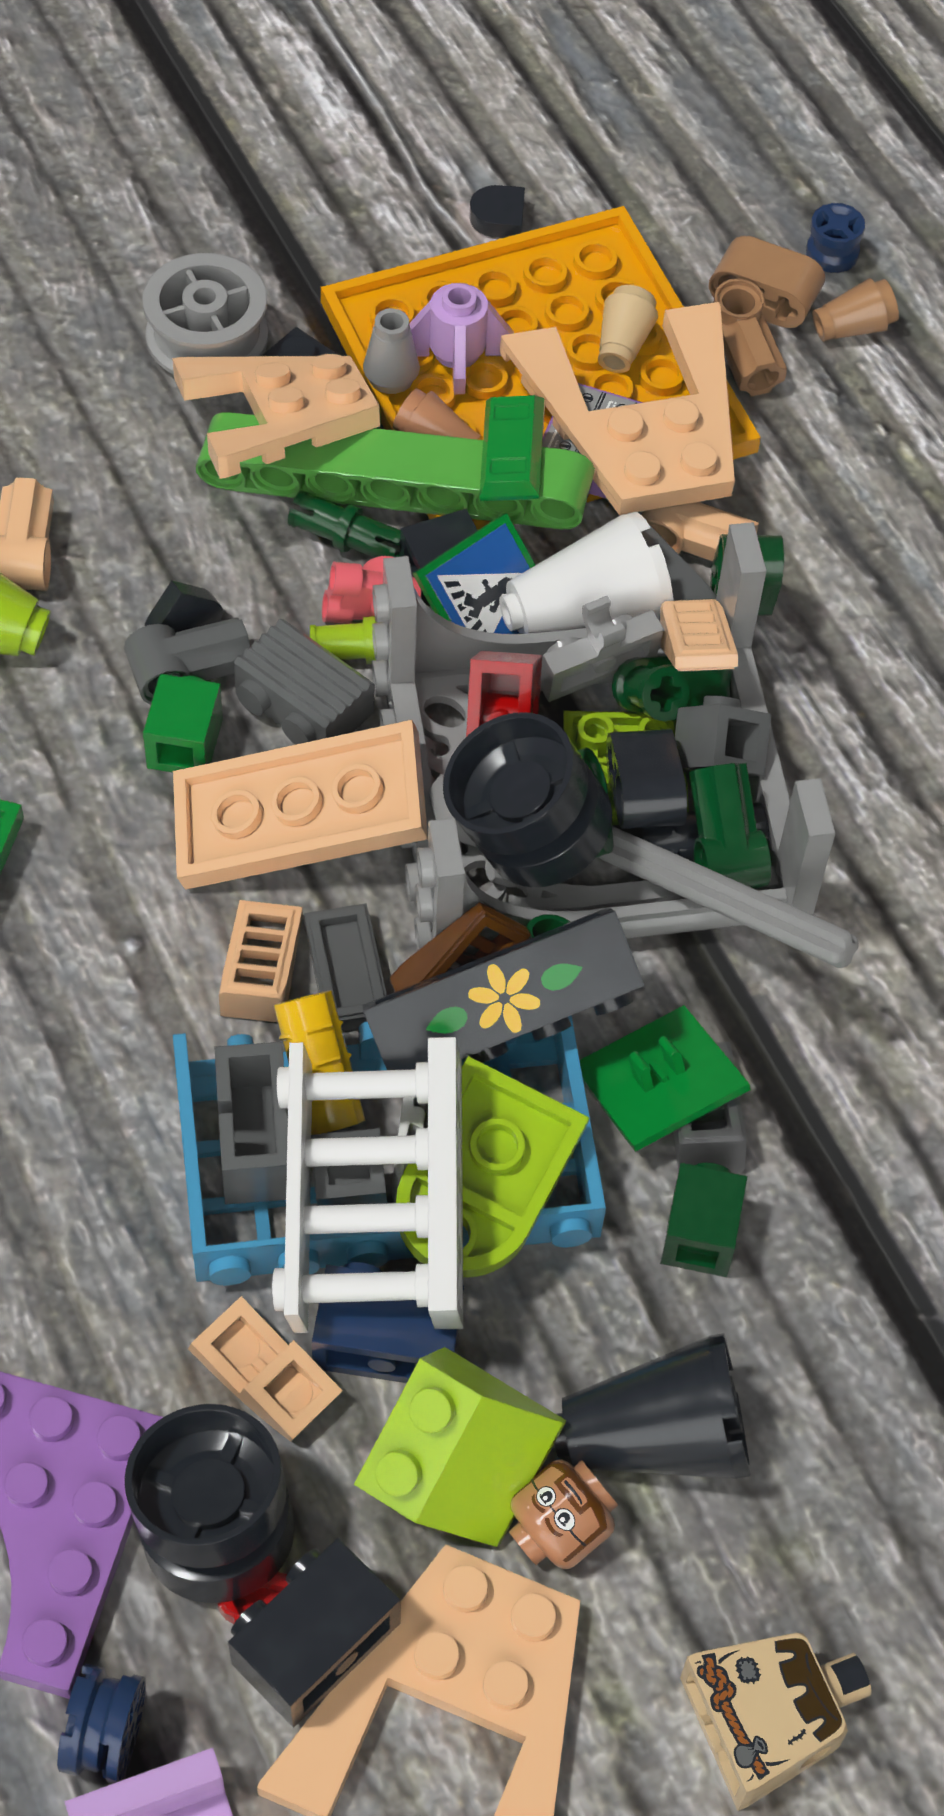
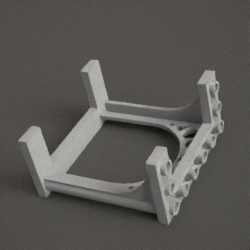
M754 522L731 524L728 529L716 600L724 609L738 653V667L731 669L730 698L740 700V708L768 713L751 648L766 576V567ZM408 556L383 558V584L372 586L373 608L376 623L372 624L373 648L376 659L372 661V679L375 684V696H386L388 709L380 710V726L413 720L419 732L428 840L400 845L401 849L412 848L414 863L405 864V875L409 901H416L418 917L414 918L417 951L479 902L525 927L531 919L539 915H558L572 922L610 907L616 911L626 939L743 926V924L647 880L593 886L559 883L540 888L523 887L515 884L513 887L520 888L526 897H517L510 894L508 902H503L502 900L509 886L493 882L490 888L484 892L470 880L466 872L474 868H485V856L477 846L466 843L463 844L467 848V853L462 855L455 818L436 820L428 789L435 782V780L432 781V777L437 779L440 774H445L452 754L466 738L470 659L480 651L542 655L543 657V654L558 641L573 636L582 639L587 636L586 628L529 634H498L457 625L436 614L419 597L413 585ZM660 642L657 656H667L662 650ZM613 676L594 684L612 683ZM434 703L448 704L462 714L465 719L464 723L456 727L442 726L427 716L425 708ZM770 723L765 775L749 777L752 802L762 803L767 819L771 879L768 886L753 889L813 915L832 848L835 830L821 778L795 781L790 800ZM433 741L447 744L449 752L443 756H436V746ZM485 927L479 935L492 941L499 933ZM469 945L465 951L474 955L479 949ZM454 962L450 968L458 967L459 963Z

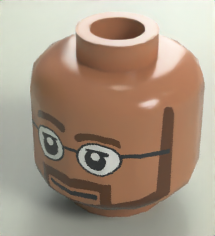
M555 1460L513 1496L510 1503L511 1510L519 1523L509 1530V1533L536 1566L548 1557L557 1567L570 1569L614 1532L615 1523L610 1512L618 1504L583 1461L573 1467L566 1461Z

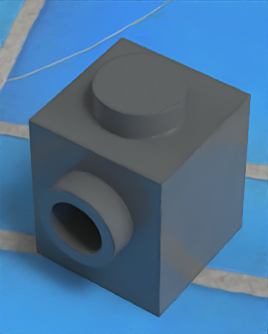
M705 696L701 706L678 708L675 742L683 771L690 773L693 770L714 765L747 763L749 777L764 776L771 714L740 708V700L723 696Z

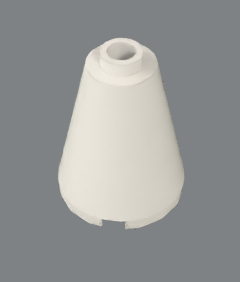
M638 512L620 515L508 581L506 584L507 595L501 596L499 599L501 613L507 628L510 631L517 629L520 634L586 628L582 616L583 605L608 596L611 601L609 607L611 619L625 614L635 617L653 610L660 621L661 604L665 601H674L669 572L660 545L648 547L641 531L651 528L647 520Z

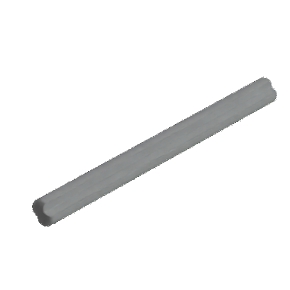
M612 826L613 851L597 857L837 968L847 967L852 961L853 954L858 950V939L850 934L849 931Z

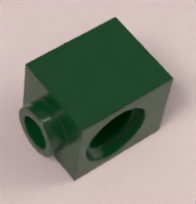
M704 1162L696 1165L680 1163L660 1264L727 1278L735 1250L748 1176L732 1173L728 1168L715 1163Z

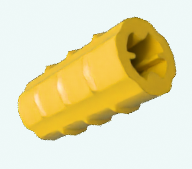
M332 990L274 1005L281 1032L279 1039L283 1041L288 1063L289 1043L303 1042L312 1064V1073L353 1071L350 1062L352 1054L348 1052L341 1027L343 1021L339 1019ZM360 1099L312 1101L311 1135L336 1131L365 1121Z

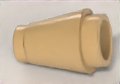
M621 285L604 301L598 362L608 371L625 373L630 369L632 362L658 319V312L655 308L656 299L644 288L635 285Z

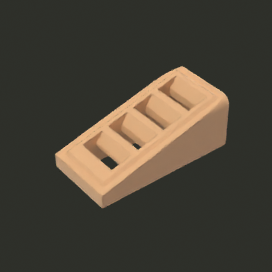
M717 600L665 601L661 604L660 623L664 629L661 638V648L675 669L678 671L726 670L738 667L737 649L724 609Z
M246 900L239 901L219 991L220 1016L278 1022L274 1005L289 1000L303 907ZM253 920L286 925L285 930L253 927L250 926V922ZM247 939L282 942L281 948L247 945ZM244 958L278 961L277 967L243 962ZM243 976L274 980L273 985L240 982V979Z

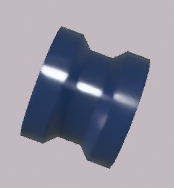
M843 203L822 205L815 210L811 219V235L806 245V256L819 263L825 272L840 273L848 271L856 265L859 259V242L864 235L865 219L854 207Z

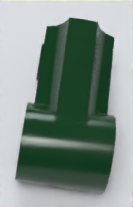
M747 763L721 764L691 771L689 775L699 838L695 840L694 862L751 888L768 886L771 879L770 852L764 833L756 828Z

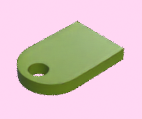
M469 1056L462 1066L463 1226L469 1235V1241L463 1247V1277L465 1278L478 1277L494 1272L509 1263L520 1252L587 1128L590 1118ZM416 1163L406 1166L398 1185L396 1203H415L417 1195H428V1170H417ZM416 1231L399 1232L409 1251L420 1262L428 1264V1238H417Z

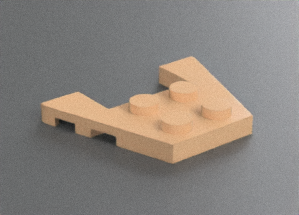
M324 354L320 356L172 358L174 379L184 401L243 392L259 423L256 426L207 433L209 456L220 479L240 474V462L261 455L262 462L265 464L284 459L285 447L308 439H312V445L317 448L380 427L379 404L351 356Z

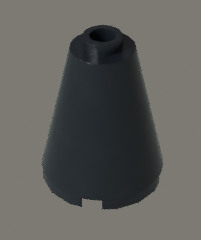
M725 1334L705 1337L563 1397L562 1413H557V1415L567 1421L554 1443L557 1456L570 1455L573 1467L583 1461L590 1470L732 1479L749 1477L751 1475L748 1466L750 1462L738 1392L735 1390L733 1377L729 1373V1371H733Z

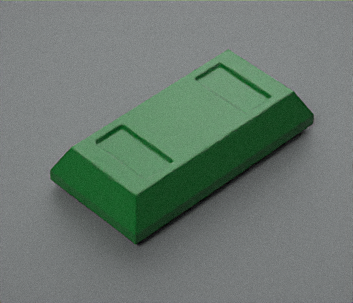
M531 395L490 397L486 400L480 501L540 499L545 413L544 398Z

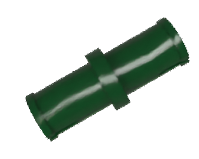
M300 490L295 496L293 503L300 505L302 509L313 512L314 515L310 516L290 508L288 514L289 526L298 527L333 541L334 548L343 552L354 549L374 558L379 556L400 557V552H397V549L382 544L383 541H387L400 546V529L364 516L363 509L354 505H348L346 508L312 496L303 490Z

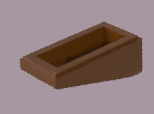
M479 902L404 961L390 976V981L396 992L451 970L452 968L450 967L454 962L464 965L524 941L531 934L524 925ZM485 927H488L499 933V935L491 941L479 935V933ZM469 945L479 949L474 955L467 953L465 950Z

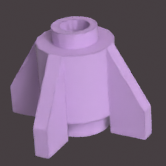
M451 283L439 288L434 292L427 305L409 323L417 356H429V348H431L441 364L453 368L454 394H465L466 367L474 364L484 349L485 356H501V335L514 333L487 300L484 293L475 286L465 283Z

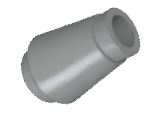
M389 308L380 311L375 317V324L363 363V371L370 384L376 390L387 394H396L407 390L418 376L420 366L407 314L399 309Z

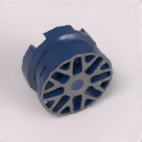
M85 1664L82 1667V1674H86V1678L77 1676L66 1709V1714H69L66 1731L60 1735L57 1767L59 1772L75 1776L80 1775L84 1769L94 1772L101 1770L103 1778H106L107 1783L114 1784L124 1779L133 1755L143 1714L146 1678L135 1674L131 1677L123 1675L121 1679L107 1676L104 1667Z

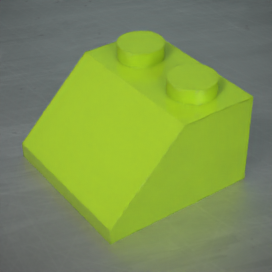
M443 1347L419 1359L353 1485L414 1523L497 1547L501 1544L515 1518L510 1505L513 1496L539 1473L567 1420L448 1348Z

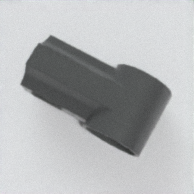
M238 617L176 633L168 625H147L130 634L124 645V650L143 701L148 704L152 703L160 674L178 677L196 676L205 681L234 674V661L237 656L243 655L245 649L250 648L246 628L242 619L239 620Z

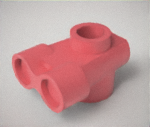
M375 557L367 561L363 567L357 563L333 562L330 569L329 586L323 595V622L351 624L353 620H363V617L375 616L372 586L383 584V558L393 557ZM412 577L414 588L421 598V588L416 579Z

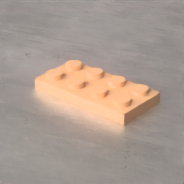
M413 720L173 771L177 879L185 890L428 840L419 732Z

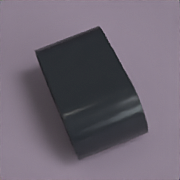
M672 729L608 733L606 742L607 772L620 829L685 825L687 818L686 783Z

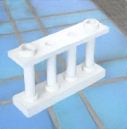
M456 1037L428 1038V1062H417L416 1069L312 1073V1064L304 1043H289V1067H279L277 1072L279 1108H288L285 1268H275L273 1272L272 1294L275 1311H284V1316L294 1333H308L309 1303L416 1300L417 1307H428V1312L435 1329H463L462 1060ZM417 1097L418 1104H428V1128H417L416 1135L311 1139L312 1101ZM416 1163L417 1170H428V1195H417L415 1203L310 1206L311 1167ZM416 1231L417 1238H428V1264H416L415 1271L309 1274L310 1234Z

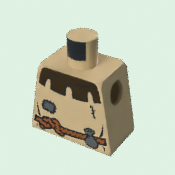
M792 1633L697 1652L687 1656L680 1676L737 1811L755 1803L838 1749L848 1732L845 1719L839 1708L871 1696V1685L861 1660L855 1653L819 1665L811 1645L803 1633Z

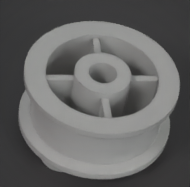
M216 253L189 254L167 262L157 269L147 281L142 298L144 314L148 321L146 325V343L153 359L168 372L174 374L172 358L249 357L263 355L268 343V324L264 316L267 308V292L260 276L244 262Z

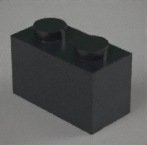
M339 1538L322 1553L315 1548L302 1556L286 1576L285 1581L288 1585L268 1604L264 1600H258L240 1615L231 1628L233 1637L228 1641L232 1665L293 1728L401 1624V1600Z

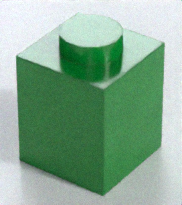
M160 674L143 731L146 766L148 769L173 773L176 770L211 763L223 721L220 683L208 682L196 676L178 677Z

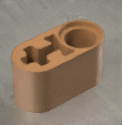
M740 236L731 242L709 280V290L714 297L717 287L730 279L751 281L763 292L764 305L762 313L766 322L784 328H794L801 325L825 283V273L819 263L809 256L755 237Z

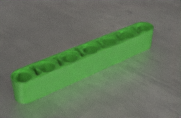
M221 412L214 415L211 419L207 433L256 426L259 423L255 415ZM377 428L317 448L312 445V439H308L285 447L284 459L265 464L262 462L261 455L240 462V474L221 479L209 456L206 434L195 466L196 473L203 481L224 490L295 498L297 493L303 490L312 496L332 503L434 515H446L467 509L471 519L493 521L502 514L507 513L513 524L553 529H571L577 527L582 522L595 472L593 463L586 456L578 452L542 447L540 499L480 501L483 440Z

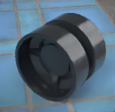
M527 712L511 713L494 718L472 731L458 745L447 764L443 779V795L449 812L476 844L477 848L496 872L507 881L530 888L559 884L584 870L604 847L612 824V808L609 797L565 731L553 720L539 714Z
M200 1404L185 1407L164 1416L143 1433L128 1458L124 1477L125 1493L147 1562L156 1578L175 1594L203 1603H222L237 1600L267 1584L279 1572L288 1558L295 1532L294 1516L279 1451L267 1428L252 1415L240 1409L220 1404Z

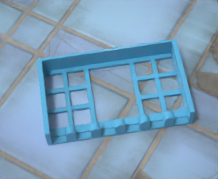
M568 1016L572 1025L568 1029L540 1040H534L532 1033L528 1032L506 1041L509 1048L507 1053L483 1063L511 1077L510 1069L557 1064L564 1101L562 1104L590 1117L572 1016ZM368 1022L362 1023L358 1027V1044L346 1045L348 1052L352 1054L350 1057L352 1070H387ZM186 1033L173 1034L196 1282L211 1281L217 1285L228 1286L243 1283L251 1276L273 1274L275 1268H285V1237L271 1239L268 1209L286 1207V1200L225 1205L224 1197L202 1199L198 1158L221 1156L220 1139L196 1141L193 1102L218 1100L215 1059L189 1062ZM237 1034L227 1040V1046L254 1044L253 1037L247 1034ZM283 1052L284 1067H289L286 1052ZM467 1057L461 1059V1060H462V1066H463L465 1060L467 1059ZM590 1118L587 1128L573 1152L574 1159L568 1161L561 1175L577 1176L581 1204L544 1208L524 1245L552 1242L557 1247L567 1248L582 1245L591 1238L601 1237L606 1206ZM310 1187V1204L317 1203L315 1187ZM254 1210L257 1240L206 1245L205 1215ZM463 1226V1247H465L469 1241V1235ZM399 1232L310 1234L309 1274L316 1273L320 1268H326V1265L344 1266L347 1263L361 1262L379 1268L389 1260L416 1258L406 1247Z

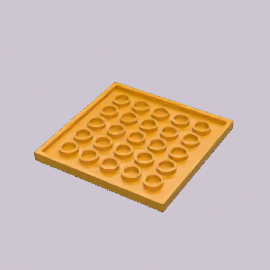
M624 206L321 287V304L347 356H351L375 399L379 402L381 424L386 430H395L393 428L394 419L405 399L416 388L426 394L433 391L472 430L484 436L486 400L490 397L531 396L521 383L522 374L512 360L505 361L502 356H485V349L474 364L466 367L465 394H454L453 368L441 364L431 348H429V356H417L420 370L418 376L407 390L396 394H387L376 390L370 384L364 374L363 363L376 315L384 309H399L407 314L410 323L431 300L434 292L442 286L451 283H465L475 286L482 291L514 333L557 327L577 383L643 403L690 395L662 327L665 310L682 308L684 306ZM621 285L639 286L649 291L656 299L655 308L658 312V319L632 362L630 369L625 373L608 371L598 362L604 301ZM727 381L734 460L758 453L761 437ZM546 406L543 435L552 418V414ZM589 494L587 503L602 497ZM427 514L428 517H429V519H433V518H436V517H439V516H443V515ZM472 519L477 530L491 522Z

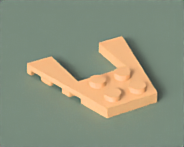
M719 302L665 310L662 327L690 395L588 411L557 327L501 335V356L505 361L512 360L522 374L521 383L530 395L545 399V406L553 416L552 425L563 440L570 439L578 451L593 463L595 467L593 480L619 515L732 496L735 477L721 306Z
M445 1544L401 1600V1624L325 1697L260 1780L257 1786L258 1795L304 1816H331L385 1690L389 1686L522 1743L523 1745L494 1816H554L581 1600Z

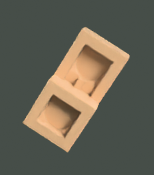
M242 1296L204 1330L188 1348L237 1398L290 1442L343 1391L294 1340L288 1345Z

